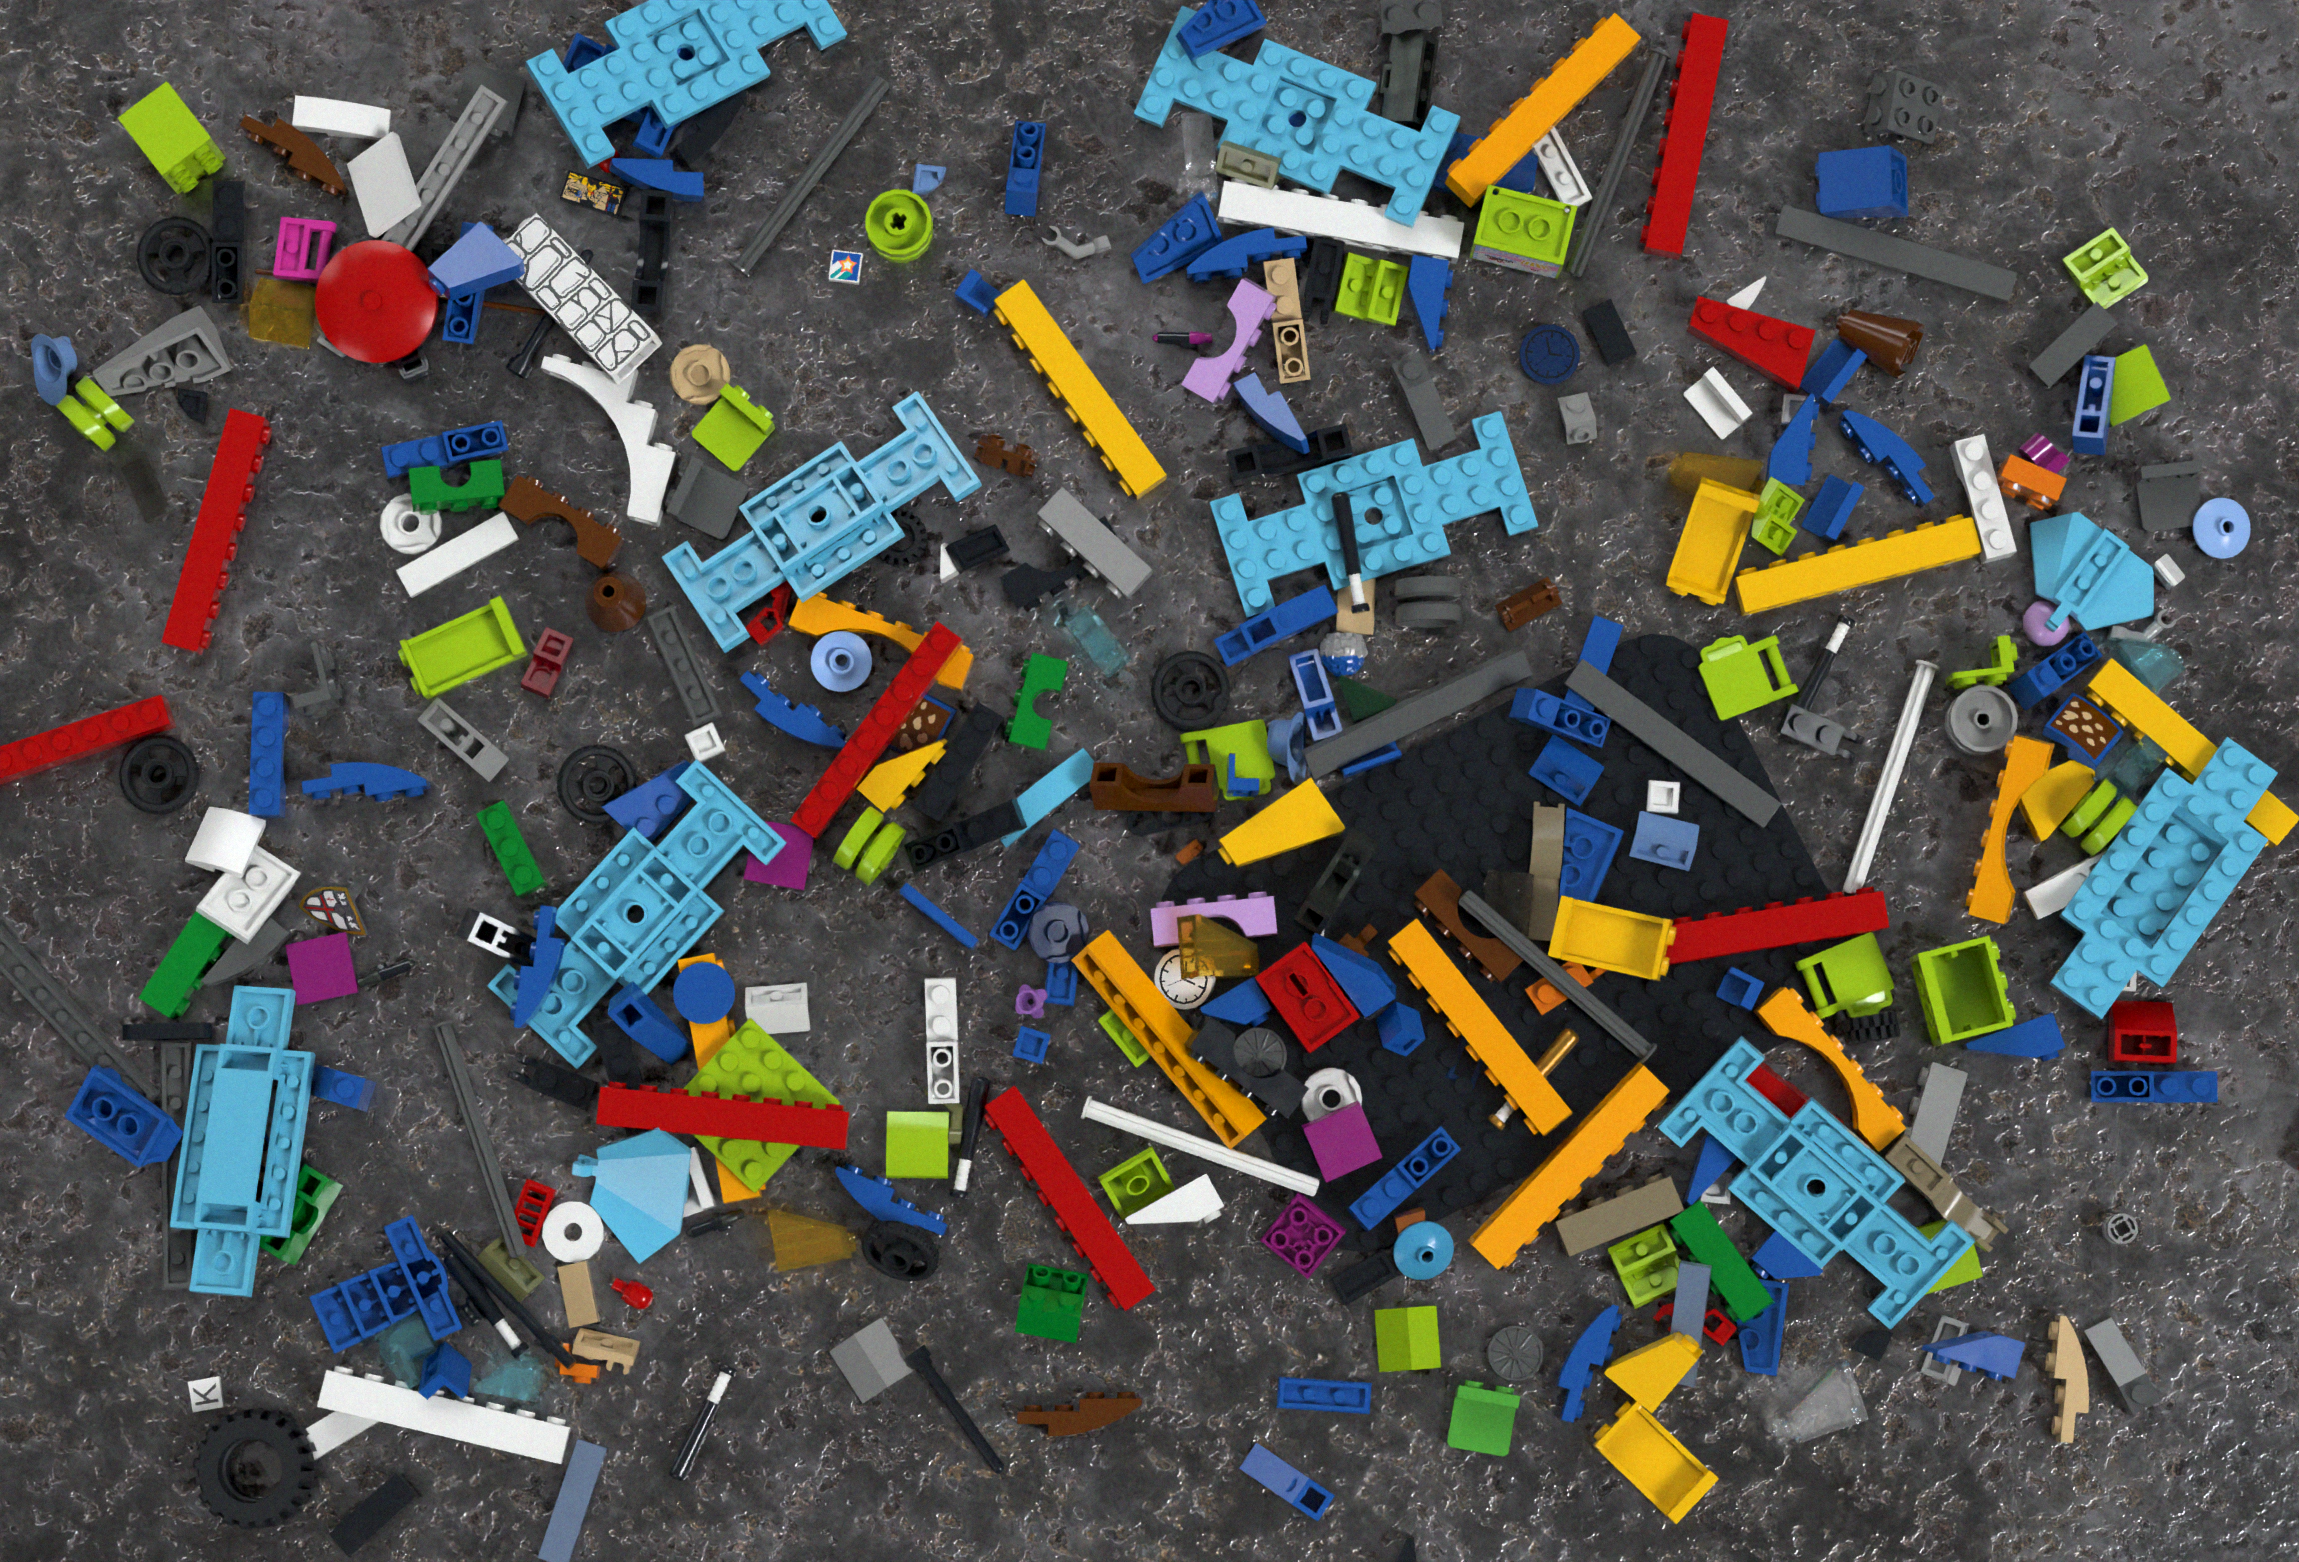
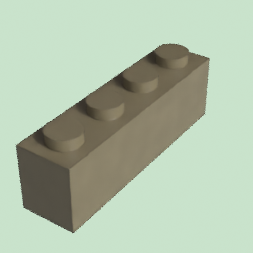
M1660 1173L1645 1179L1646 1186L1634 1190L1633 1185H1629L1615 1191L1616 1198L1606 1201L1604 1196L1589 1201L1587 1202L1588 1209L1577 1213L1574 1207L1559 1213L1560 1220L1553 1223L1566 1256L1570 1257L1685 1211L1671 1176L1663 1179Z

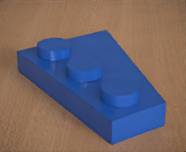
M1209 0L1179 30L1176 38L1189 59L1193 61L1264 28L1267 21L1254 0Z
M1202 190L1130 254L1143 284L1197 259L1211 248L1224 242Z
M683 760L657 774L649 781L624 792L625 794L612 801L609 800L600 806L627 832L635 827L652 842L693 799L676 783V780L691 764L687 760Z
M1567 807L1559 903L1561 895L1594 903L1624 835L1623 830Z
M1759 1279L1775 1303L1746 1324L1740 1319L1737 1320L1741 1350L1746 1372L1777 1376L1790 1284Z

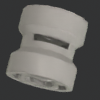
M2114 1214L2105 1219L2102 1225V1233L2104 1238L2112 1244H2127L2136 1238L2138 1225L2136 1220L2128 1214Z

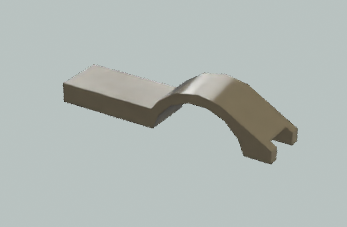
M1533 802L1532 848L1524 936L1533 941L1551 942L1558 907L1565 804H1558V808L1541 807L1540 802Z
M1903 1135L1884 1156L1883 1159L1919 1191L1946 1222L1952 1218L1975 1238L1974 1244L1986 1253L1993 1249L1989 1243L1999 1232L2003 1235L2008 1232L2009 1229L1997 1218L1990 1216L1973 1204L1957 1188L1953 1178L1906 1135Z

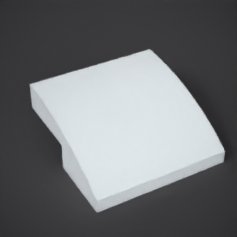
M209 807L185 858V862L212 872L218 869L242 878L266 827V820L233 810Z

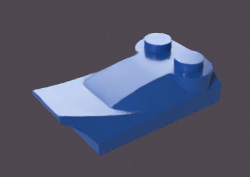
M1455 131L1430 191L1456 195L1445 184L1449 175L1447 169L1456 159L1460 158L1463 161L1470 154L1467 150L1478 138H1481L1483 141L1486 138ZM1529 151L1494 186L1525 194L1533 191L1538 156ZM1493 191V194L1498 195V192Z
M98 1064L91 1068L64 1116L138 1168L154 1162H167L183 1135V1131L175 1124L171 1116L122 1082L120 1075L114 1069L102 1068Z

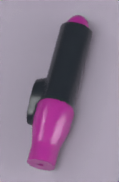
M1199 331L1158 332V334L1153 335L1152 339L1158 342V344H1179L1180 347H1198L1199 344L1212 343V333Z

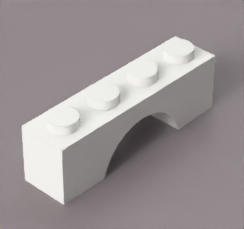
M1982 434L1955 441L1949 449L1957 477L1961 480L1969 500L1982 553L1979 555L1981 564L2011 557L2017 550L1985 436Z

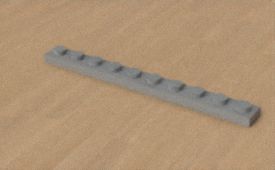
M480 85L416 185L422 206L388 229L381 241L396 243L410 251L414 250L508 104V101L484 85ZM322 331L317 342L344 358L346 354L338 350Z

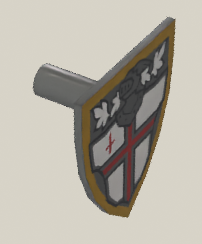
M353 882L350 886L323 885L314 888L303 897L298 906L310 917L327 927L350 934H368L354 901L362 891V886L357 882Z

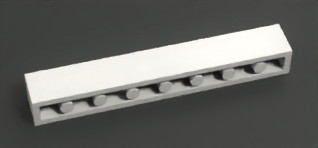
M1231 178V182L1224 181L1218 213V222L1259 230L1274 227V232L1306 236V238L1315 239V236L1344 241L1345 245L1407 256L1418 255L1449 260V263L1457 264L1464 223L1458 222L1459 218L1455 216L1441 215L1440 218L1429 217L1428 212L1421 210L1413 229L1384 217L1388 204H1382L1378 208L1368 206L1369 202L1360 199H1351V202L1338 201L1339 197L1331 194H1321V197L1310 196L1308 191L1302 189H1291V192L1279 190L1277 185L1270 190L1264 187L1249 185V182L1237 178Z
M335 1366L334 1372L326 1370L317 1407L553 1463H563L571 1431L570 1427H565L566 1420L548 1416L547 1421L544 1422L534 1419L535 1413L517 1409L516 1415L504 1412V1405L487 1402L485 1408L473 1405L475 1399L466 1396L462 1399L456 1395V1399L451 1400L443 1398L445 1391L438 1390L427 1400L418 1391H413L414 1384L396 1380L395 1386L383 1383L384 1377L365 1373L364 1379L352 1376V1369Z

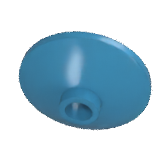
M1431 1221L1414 1223L1405 1228L1397 1237L1393 1248L1394 1262L1398 1269L1409 1278L1416 1280L1433 1278L1443 1272L1451 1262L1454 1252L1453 1240L1449 1232L1438 1223ZM1424 1252H1431L1428 1257L1422 1258Z

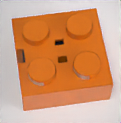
M2012 454L2001 463L1996 474L2002 496L2014 499L2015 496L2026 501V506L2037 511L2048 510L2052 504L2054 505L2058 501L2067 480L2065 477Z

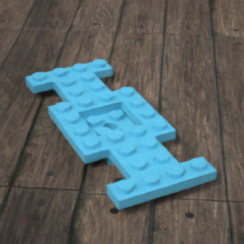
M649 0L604 23L603 28L617 50L569 74L553 48L526 61L525 67L588 169L614 156L615 149L602 128L646 105L648 108L652 106L665 129L768 78L771 72L757 49L805 26L819 51L845 39L847 32L827 0ZM687 48L692 52L693 58L688 61L683 60L678 56L677 50Z
M1181 6L1135 109V118L1163 128L1175 101L1227 122L1217 145V151H1220L1223 141L1227 140L1281 158L1279 176L1329 195L1339 171L1345 169L1395 189L1384 217L1413 229L1461 120L1459 115L1432 105L1421 132L1366 111L1377 87L1376 82L1267 39H1264L1253 66L1215 50L1191 61L1176 38V34L1197 11ZM1293 114H1303L1306 117L1304 125L1301 127L1290 125L1289 119Z
M918 391L892 407L906 428L905 432L859 462L852 458L844 444L839 441L739 506V509L753 530L702 563L688 541L662 556V559L724 653L751 637L736 615L737 612L786 580L803 603L905 536L891 515V512L938 481L942 480L956 502L982 486L974 471ZM825 511L827 514L823 521L818 523L811 521L812 515L815 512Z
M1501 411L1471 420L1480 448L1478 450L1423 467L1414 438L1338 461L1297 474L1305 504L1252 521L1247 520L1239 493L1211 501L1209 504L1246 619L1258 616L1275 607L1268 580L1324 563L1334 592L1350 586L1349 577L1346 576L1331 503L1332 495L1337 492H1347L1350 497L1362 574H1360L1361 582L1383 577L1451 555L1442 526L1488 511L1500 509L1508 537L1538 528V523ZM1369 509L1379 510L1382 514L1381 522L1376 525L1367 523L1364 517L1365 512Z
M698 759L676 780V783L698 803L656 847L633 827L557 909L556 924L571 937V941L564 948L559 973L551 992L528 1025L577 1070L599 1048L578 1027V1024L613 986L619 982L626 987L630 982L634 981L648 995L676 965L677 960H680L724 913L725 910L709 897L703 889L733 856L745 846L760 861L768 865L787 844L778 833ZM634 905H639L644 910V918L638 923L631 922L627 915L629 908ZM508 963L487 986L511 1008L512 1002H517L518 990H514V977L518 970Z
M1740 1036L1658 1124V1128L1682 1148L1698 1129L1703 1126L1733 1152L1746 1166L1729 1183L1728 1189L1819 1268L1822 1269L1839 1250L1842 1251L1844 1249L1886 1285L1867 1306V1310L1891 1330L1975 1243V1238L1952 1218L1931 1240L1922 1234L1886 1202L1905 1182V1178L1813 1097L1790 1119L1745 1080L1765 1059V1056L1744 1037ZM1814 1179L1821 1180L1825 1184V1189L1819 1194L1811 1193L1807 1188L1808 1183Z

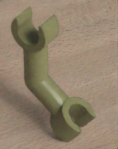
M924 1089L925 1095L928 1097V1091ZM943 1103L942 1105L951 1112L948 1145H960L963 1106L960 1103Z

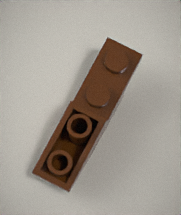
M247 115L244 116L240 127L246 133L245 138L258 145L265 142L273 146L272 151L283 158L288 159L289 155H291L288 164L294 170L293 175L307 183L311 179L320 183V189L336 197L337 193L347 196L349 191L340 174L328 157L306 135L277 118L273 128Z
M1086 1392V1398L1079 1399V1411H1073V1405H1055V1411H1042V1405H1024V1411H1017V1424H1048V1437L1083 1433L1103 1427L1128 1415L1142 1405V1398H1135V1392H1117V1398H1104V1392Z

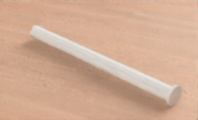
M1916 660L1918 667L1843 886V891L1848 894L1856 895V890L1861 889L1865 882L1935 671L1940 669L1939 666L1933 663Z
M1090 1095L1086 1100L1081 1119H1085V1117L1094 1119L1310 1196H1314L1319 1186L1317 1178L1234 1149L1230 1150L1226 1146L1092 1100Z

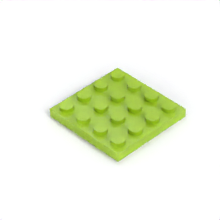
M751 1018L683 1088L689 1090L688 1096L701 1097V1091L720 1093L719 1099L732 1100V1094L751 1096V1102L763 1103V1098L767 1097L782 1099V1105L794 1106V1101L813 1102V1108L825 1109V1104H841ZM694 1135L755 1194L800 1147L799 1145Z

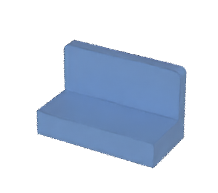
M1640 811L1629 856L1689 871L1697 846L1699 825Z

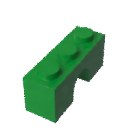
M501 459L470 462V479L461 487L446 485L441 479L439 466L408 469L413 512H419L421 515L435 514L440 509L461 512L468 510L469 506L479 505L483 509L496 508L505 496Z
M1033 652L1031 660H1024L1021 677H1025L1023 689L1017 688L1013 706L1018 707L1015 719L1009 717L1005 735L1010 736V745L1045 753L1053 722L1052 720L1039 717L1033 710V702L1039 694L1044 692L1061 695L1068 669V661Z
M502 800L477 813L476 816L517 897L522 899L548 886L536 859L531 854L520 832L521 829L509 805Z
M305 1164L298 1175L290 1238L261 1236L259 1247L282 1261L296 1265L344 1185Z

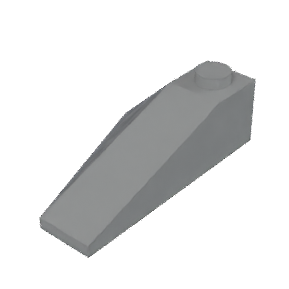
M199 305L171 318L95 369L93 376L108 396L142 392L151 386L165 384V388L175 387L176 383L193 380L194 384L205 382L230 371L231 366L215 325Z

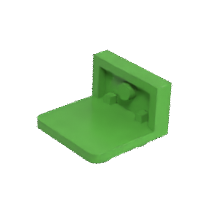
M1465 1380L1464 1386H1456L1447 1438L1448 1445L1453 1448L1506 1456L1509 1452L1516 1408L1519 1407L1520 1396L1513 1395V1388L1496 1385L1495 1391L1483 1389L1484 1383Z

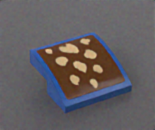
M2072 692L2044 726L2042 735L2068 747L2067 757L2095 770L2120 740L2123 731L2101 709Z
M926 694L888 747L900 754H904L941 740L945 736L958 709Z

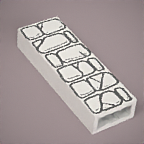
M537 213L531 218L525 219L510 238L502 240L524 260L525 274L514 280L617 385L663 344L656 333Z

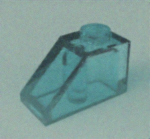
M2122 640L2113 647L2141 683L2153 693H2156L2186 669L2182 665L2184 660L2179 652L2174 648L2169 649L2165 644Z
M520 1355L519 1360H510L477 1383L474 1391L539 1402L545 1365L538 1364V1357Z

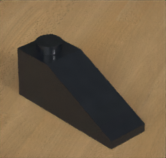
M471 908L467 909L455 936L521 966L533 967L534 961L530 960L531 943L536 942L537 938Z

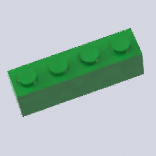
M195 911L138 998L168 1018L175 1019L177 1015L181 1017L191 1003L188 998L194 989L198 991L204 985L201 980L205 977V973L210 965H215L224 954L225 949L222 947L228 938L233 939L235 936Z
M1701 1200L1670 1221L1674 1226L1670 1230L1673 1237L1680 1246L1686 1243L1692 1251L1688 1255L1691 1262L1712 1266L1709 1287L1716 1296L1722 1293L1729 1304L1725 1306V1309L1735 1322L1740 1319L1746 1324L1775 1303Z

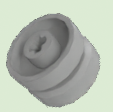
M1979 685L1967 689L1951 702L1945 713L1944 728L1948 740L1957 750L1969 756L1982 757L1995 753L2007 744L2009 739H2012L2017 729L2018 714L2014 702L2005 692L1994 686ZM1979 715L1982 716V722L1986 723V725L1978 723L1977 717Z

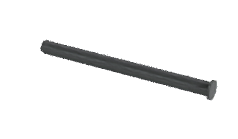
M1657 48L1648 49V53L1651 55L1566 269L1567 273L1573 276H1582L1665 61L1671 59V55Z
M879 76L874 78L735 261L731 260L729 262L737 272L747 278L750 276L749 270L887 92L889 83Z
M1472 890L1466 891L1461 896L1458 903L1640 1058L1639 1063H1644L1657 1048L1655 1043L1650 1044Z
M448 1020L435 1024L429 1029L435 1033L506 1248L511 1258L521 1257L527 1253V1249L451 1026L454 1022L453 1020Z

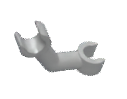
M1049 226L1053 232L1057 233L1056 240L1048 241L1042 237L1046 246L1057 247L1074 259H1080L1111 249L1107 235L1095 238L1089 243L1076 246L1064 238L1057 227Z
M2163 609L2156 613L2154 622L2142 633L2113 625L2109 627L2107 639L2146 645L2162 630L2173 627L2177 619L2172 620L2168 625L2164 624L2161 621V616L2167 609Z

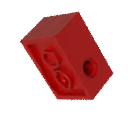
M1306 941L1255 977L1258 986L1308 1055L1360 1018Z

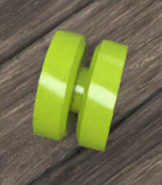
M893 189L880 194L871 202L866 213L865 228L872 249L881 258L892 263H907L918 259L927 251L933 239V222L927 204L919 195L908 190ZM901 223L904 224L905 228L899 230L898 227H894L895 225Z
M85 375L75 385V389L87 402L81 405L73 396L65 395L56 407L70 419L68 422L88 441L90 439L106 452L116 442V438L104 425L109 422L118 431L126 432L135 421Z
M2106 778L2092 791H2088L2060 826V829L2070 838L2079 836L2088 827L2090 830L2082 838L2080 847L2091 857L2096 855L2117 834L2138 808L2127 796L2118 799L2109 807L2108 804L2116 796L2117 787Z
M871 806L865 810L851 828L832 860L843 869L848 870L862 858L856 868L855 877L868 886L887 867L906 834V830L895 822L888 823L877 834L883 824L884 815Z

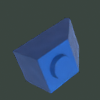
M1254 977L1202 1006L1199 1010L1202 1015L1206 1014L1215 1019L1242 1026L1251 1023L1254 1028L1269 1019L1267 1013L1272 1008Z
M1776 1230L1767 1236L1749 1258L1754 1263L1751 1269L1764 1280L1768 1276L1771 1279L1819 1276L1823 1272L1821 1268Z

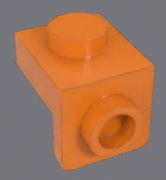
M563 1343V1347L571 1354L572 1344ZM555 1357V1367L560 1368L559 1374L573 1376L572 1382L591 1384V1378L599 1379L601 1366L575 1363L568 1370Z

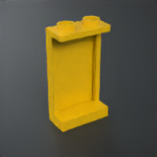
M1701 476L1666 578V585L1670 587L1672 592L1687 596L1688 593L1700 596V601L1710 605H1716L1717 602L1724 604L1748 530L1760 502V495Z
M1561 895L1548 956L1660 981L1661 975L1666 976L1670 958L1665 957L1667 945L1673 946L1677 928L1672 927L1673 921L1670 919L1613 908Z
M1636 1400L1632 1404L1626 1401L1615 1412V1415L1618 1417L1611 1426L1605 1423L1595 1433L1593 1437L1597 1441L1593 1446L1669 1520L1677 1524L1719 1478L1696 1459Z

